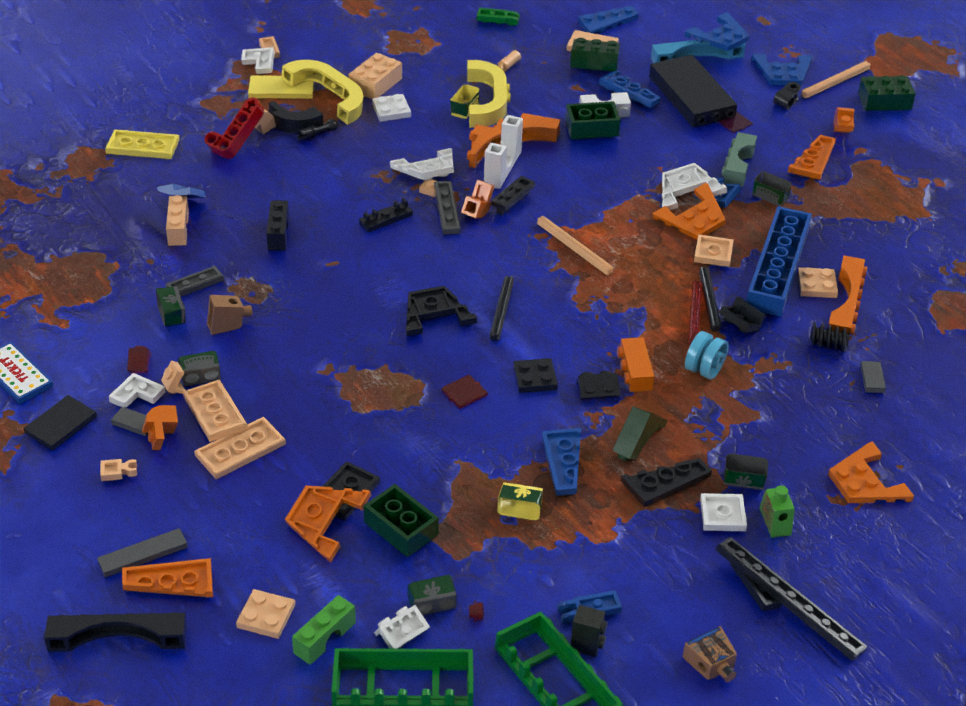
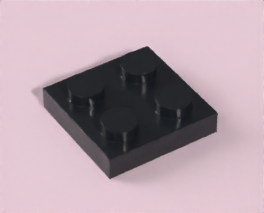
M551 358L513 361L519 393L557 390L558 383Z

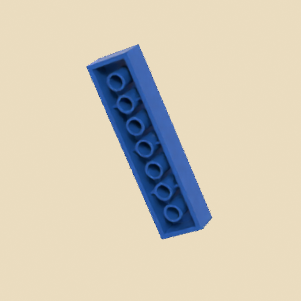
M777 206L747 295V302L761 312L782 317L809 232L812 213Z

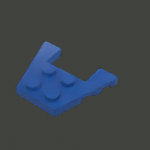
M728 12L717 16V22L723 26L713 29L708 33L693 27L686 30L684 35L686 38H690V36L695 37L698 42H710V46L725 51L748 42L750 35Z
M752 54L751 60L756 62V67L763 71L762 74L770 85H787L789 82H796L802 86L806 72L811 64L812 55H798V64L794 62L767 63L766 54Z

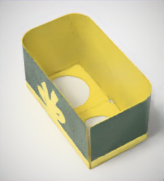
M463 85L450 99L451 115L467 119L469 116V105L479 104L480 89L471 85Z
M504 482L498 496V513L504 516L538 520L542 505L543 488Z

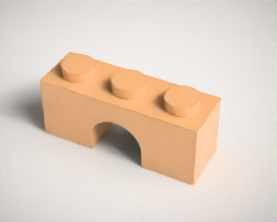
M169 196L166 223L168 246L186 245V223H188L189 218L187 196Z

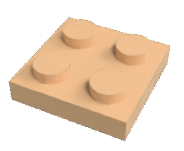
M698 235L694 262L730 267L734 240Z
M798 267L797 275L800 296L837 298L838 289L834 269Z
M253 589L236 622L237 628L279 639L295 607V599Z

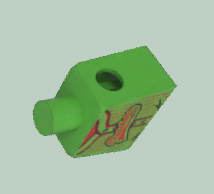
M777 486L776 488L765 490L760 504V511L771 538L792 535L794 506L788 494V489L785 486Z

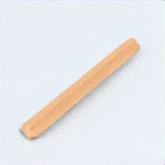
M864 61L802 90L801 97L807 99L870 69L871 64Z
M545 216L537 219L539 226L606 275L613 273L612 265Z

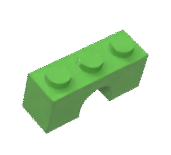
M337 595L292 636L293 653L311 665L326 651V641L333 632L341 637L356 623L355 606Z

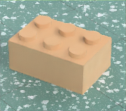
M375 53L349 73V79L359 85L363 96L370 99L378 98L402 79V62L380 53Z

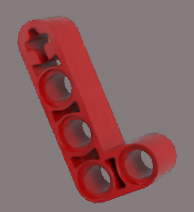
M252 97L246 100L223 135L213 131L205 135L204 141L211 151L227 159L235 157L264 115L265 110L258 99Z

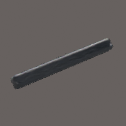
M707 266L700 267L699 275L712 331H720L721 321L710 271Z
M505 276L490 331L491 340L498 341L500 339L514 283L512 276Z

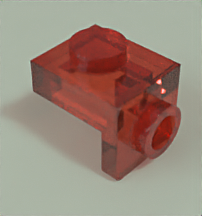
M145 346L129 348L127 371L129 373H148L149 357H151L150 350Z

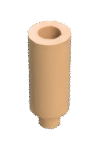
M513 50L498 62V67L503 71L508 70L521 59L520 53Z

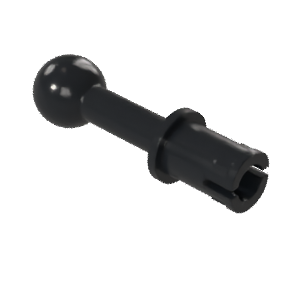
M329 119L324 125L317 127L309 125L307 128L297 130V138L299 140L309 137L315 138L317 133L336 130L338 123L334 119Z

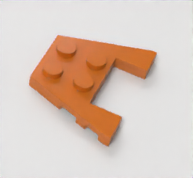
M704 183L694 189V195L702 202L675 216L666 206L653 212L655 220L658 221L660 219L665 222V225L669 227L674 226L680 232L698 240V235L706 236L726 224V219L708 183Z
M873 441L830 468L828 476L848 503H875V500L895 502L898 499L912 502L914 495L905 483L885 488L867 464L881 459L882 453Z
M306 485L286 516L285 521L325 559L332 562L341 546L339 542L323 536L343 503L363 510L364 505L371 497V492L369 490H362V492L353 491L349 488L334 490L332 487Z

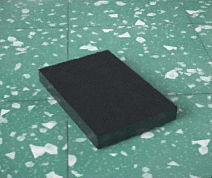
M67 395L23 429L25 434L53 451L95 419L97 413Z
M346 461L322 487H332L334 490L349 488L353 491L362 492V490H369L372 492L380 483V477ZM343 503L335 517L346 521L357 508Z

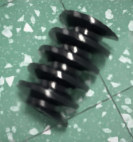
M813 322L810 335L813 346L819 341L821 348L827 343L828 349L834 345L835 351L840 346H842L843 352L847 350L850 333L847 334L846 328L840 333L838 326L832 331L831 325L824 329V324L821 323L819 328H817L816 322Z

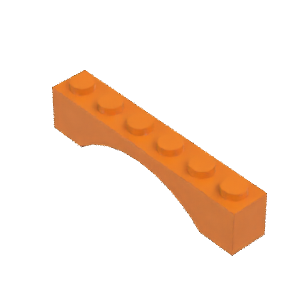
M843 256L838 280L844 286L848 299L838 309L831 311L829 325H831L832 331L838 326L840 333L846 328L847 334L854 335L856 324L852 323H856L861 302L858 300H861L867 267H864L865 259Z

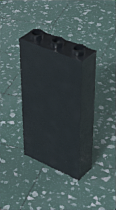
M693 55L650 64V79L692 127L736 117L737 103Z

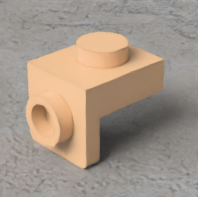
M171 361L165 369L161 381L168 392L183 394V391L186 390L180 383V380L185 372L179 363Z

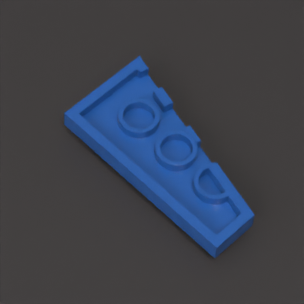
M626 6L624 8L578 16V22L586 32L595 34L597 31L600 33L604 32L605 28L608 27L615 28L619 23L625 24L636 20L639 13L633 6Z
M618 70L599 80V85L604 86L605 89L613 90L617 93L627 92L630 100L639 102L645 107L651 108L660 102L661 97L648 89L640 88L641 85L637 82L632 83L628 76H621V72Z
M581 428L542 431V442L556 496L576 494Z

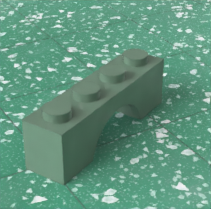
M738 132L736 138L732 139L731 147L725 160V166H723L721 176H724V183L740 184L743 187L748 163L742 160L753 158L757 141L756 135Z

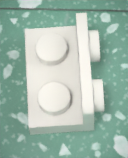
M416 605L409 609L405 606L395 613L397 616L390 620L387 617L377 624L379 628L374 633L376 636L381 635L390 649H398L428 630L430 626Z

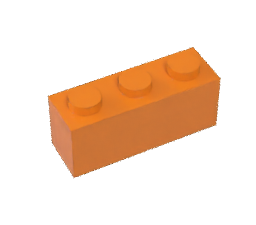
M644 337L621 339L620 347H617V356L621 358V371L625 372L624 383L628 384L630 392L653 391L654 373Z

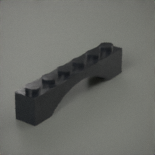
M173 612L48 616L44 640L47 652L72 651L89 641L110 636L141 638L154 643L161 649H185L187 636L186 614Z

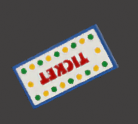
M9 342L0 347V385L19 404L54 386L53 381L15 344Z

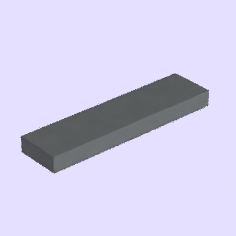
M451 181L434 182L443 235L460 234L461 229Z
M180 528L97 557V561L104 577H108L122 572L123 567L138 566L188 548Z

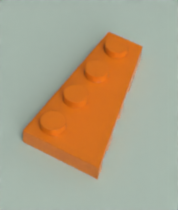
M819 135L810 144V148L805 149L803 155L798 157L795 163L788 167V172L821 180L835 146L836 138Z
M211 558L123 567V590L213 598Z

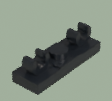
M520 176L493 198L491 205L496 207V212L503 216L504 211H509L512 205L523 199L526 194H529V191L535 187V181Z
M402 198V203L394 201L393 206L379 211L373 209L370 215L365 212L363 217L359 218V224L367 232H371L413 216V210L408 206V202Z

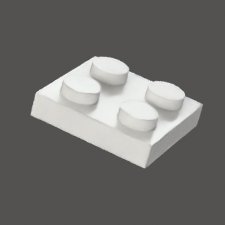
M403 94L372 98V105L380 122L411 117V110Z
M701 493L700 502L704 530L746 531L747 522L743 494Z

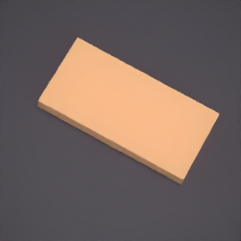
M220 380L183 391L185 401L209 442L248 429L246 421Z
M262 417L248 424L247 430L217 439L195 450L194 453L196 458L217 480L286 445L285 438L265 417Z

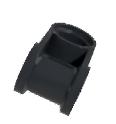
M796 82L787 83L785 87L775 94L773 103L789 110L798 102V92L801 89L800 84Z

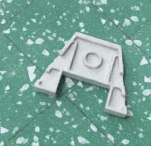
M452 149L437 151V158L409 163L404 158L390 161V168L423 180H431L436 176L445 177L450 173H454Z
M692 163L662 173V207L666 206L669 210L678 208L675 196H682L685 193L694 191V189L704 183H708L714 196L727 193V187L724 184L718 183L715 177L711 178L708 172L697 164Z

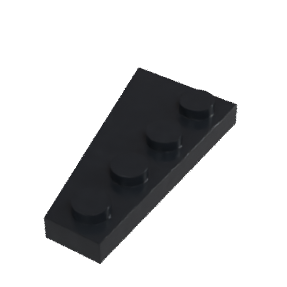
M698 458L675 463L674 467H657L656 471L646 472V470H643L633 476L628 474L621 475V482L644 507H647L711 477L712 470Z

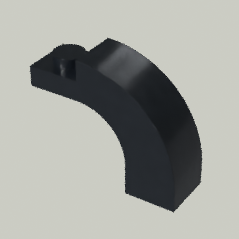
M275 101L269 102L268 112L273 115L275 128L278 130L297 134V130L307 128L309 125L314 127L324 125L323 114L315 107L300 112L285 110Z

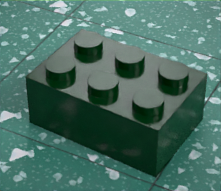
M574 39L571 49L570 67L617 72L620 43L616 41L602 42L599 39Z
M903 75L861 77L858 90L865 111L912 110L916 95L908 76Z
M614 101L566 104L565 122L571 139L619 136L621 119Z
M396 484L364 505V523L407 557L439 535V517Z

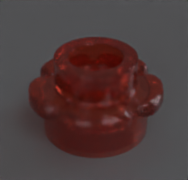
M474 601L473 605H469V616L474 618L475 623H477V620H484L483 602Z

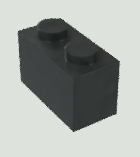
M583 605L578 606L572 623L571 646L577 649L579 653L596 657L599 649L604 648L606 636L604 635L608 622L604 621L605 611Z

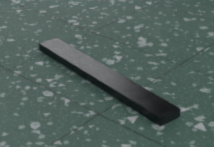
M732 537L718 544L716 548L718 553L850 660L854 661L865 652L867 646Z

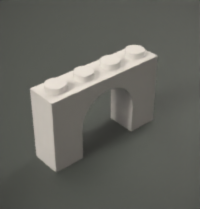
M507 115L502 122L501 144L490 142L485 151L484 182L495 185L494 188H501L522 151L523 118Z

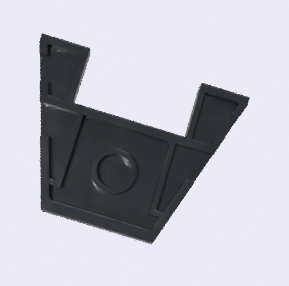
M445 286L412 291L408 294L406 336L423 334L420 320L456 314L460 325L464 326L477 323V316L474 313L471 314L468 311V307L461 305L458 302V298Z

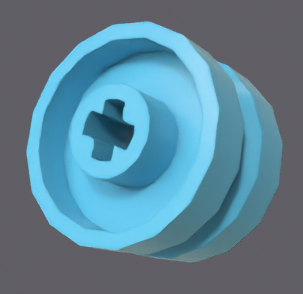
M704 331L699 332L687 352L685 369L694 373L700 371L701 376L710 380L714 379L726 359L729 347L728 342L718 337L713 340V335Z

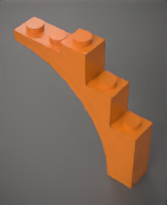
M522 113L520 117L523 118L522 142L557 141L560 134V119ZM499 119L494 127L476 124L474 130L470 131L471 150L467 152L469 167L476 168L478 163L485 157V151L490 142L501 144V127L504 119Z

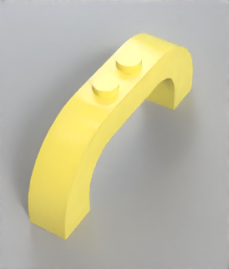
M297 60L282 66V80L291 86L304 81H314L322 84L344 99V101L337 104V118L347 125L360 117L363 106L362 89L354 81L330 65L315 60Z
M467 60V82L488 84L493 89L494 98L487 104L469 105V128H474L476 124L483 126L496 124L499 119L505 117L507 103H510V84L506 82V75L500 67L490 62Z

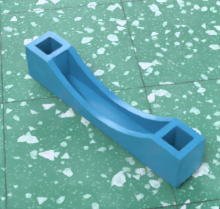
M690 40L652 45L651 60L653 63L689 55L694 57L716 56L726 59L744 58L746 44L744 43L729 51L710 46V42L707 41L698 42Z

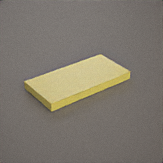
M250 76L248 98L313 99L314 81H304L291 86L282 80V76Z
M114 130L105 151L106 154L172 159L180 139L179 135Z

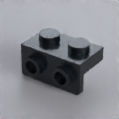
M736 297L732 306L721 307L719 314L724 316L727 322L734 323L744 333L759 331L766 317V314L741 297Z
M602 371L600 374L584 372L576 380V383L579 385L580 400L620 396L617 373H611V371Z

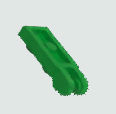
M479 8L477 13V21L496 22L498 24L507 23L509 26H516L520 18V14L516 11Z

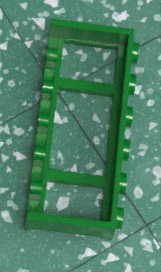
M541 611L496 633L495 650L542 706L559 705L557 704L556 695L554 693L549 694L543 687L544 682L542 678H535L530 672V668L555 655L587 691V693L562 706H582L593 699L599 706H623L620 698L609 690L606 682L595 674L592 666L581 658L578 650L568 643L564 634L560 633L554 627L553 622ZM537 633L549 649L522 662L517 656L515 646H509Z
M335 648L331 692L332 706H473V649ZM341 670H368L367 695H360V690L357 688L351 690V695H339ZM375 670H433L432 696L429 689H423L421 696H407L406 689H399L398 696L384 695V690L380 688L374 691ZM439 670L467 671V696H454V690L447 689L445 696H439Z

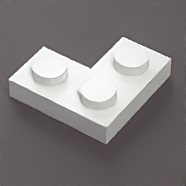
M274 48L245 49L242 52V64H256V74L272 73Z
M132 373L109 395V402L127 408L139 397L154 404L166 392L165 386Z

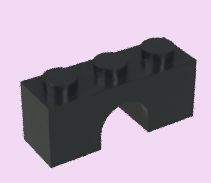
M270 201L266 233L268 250H286V228L289 225L288 201Z

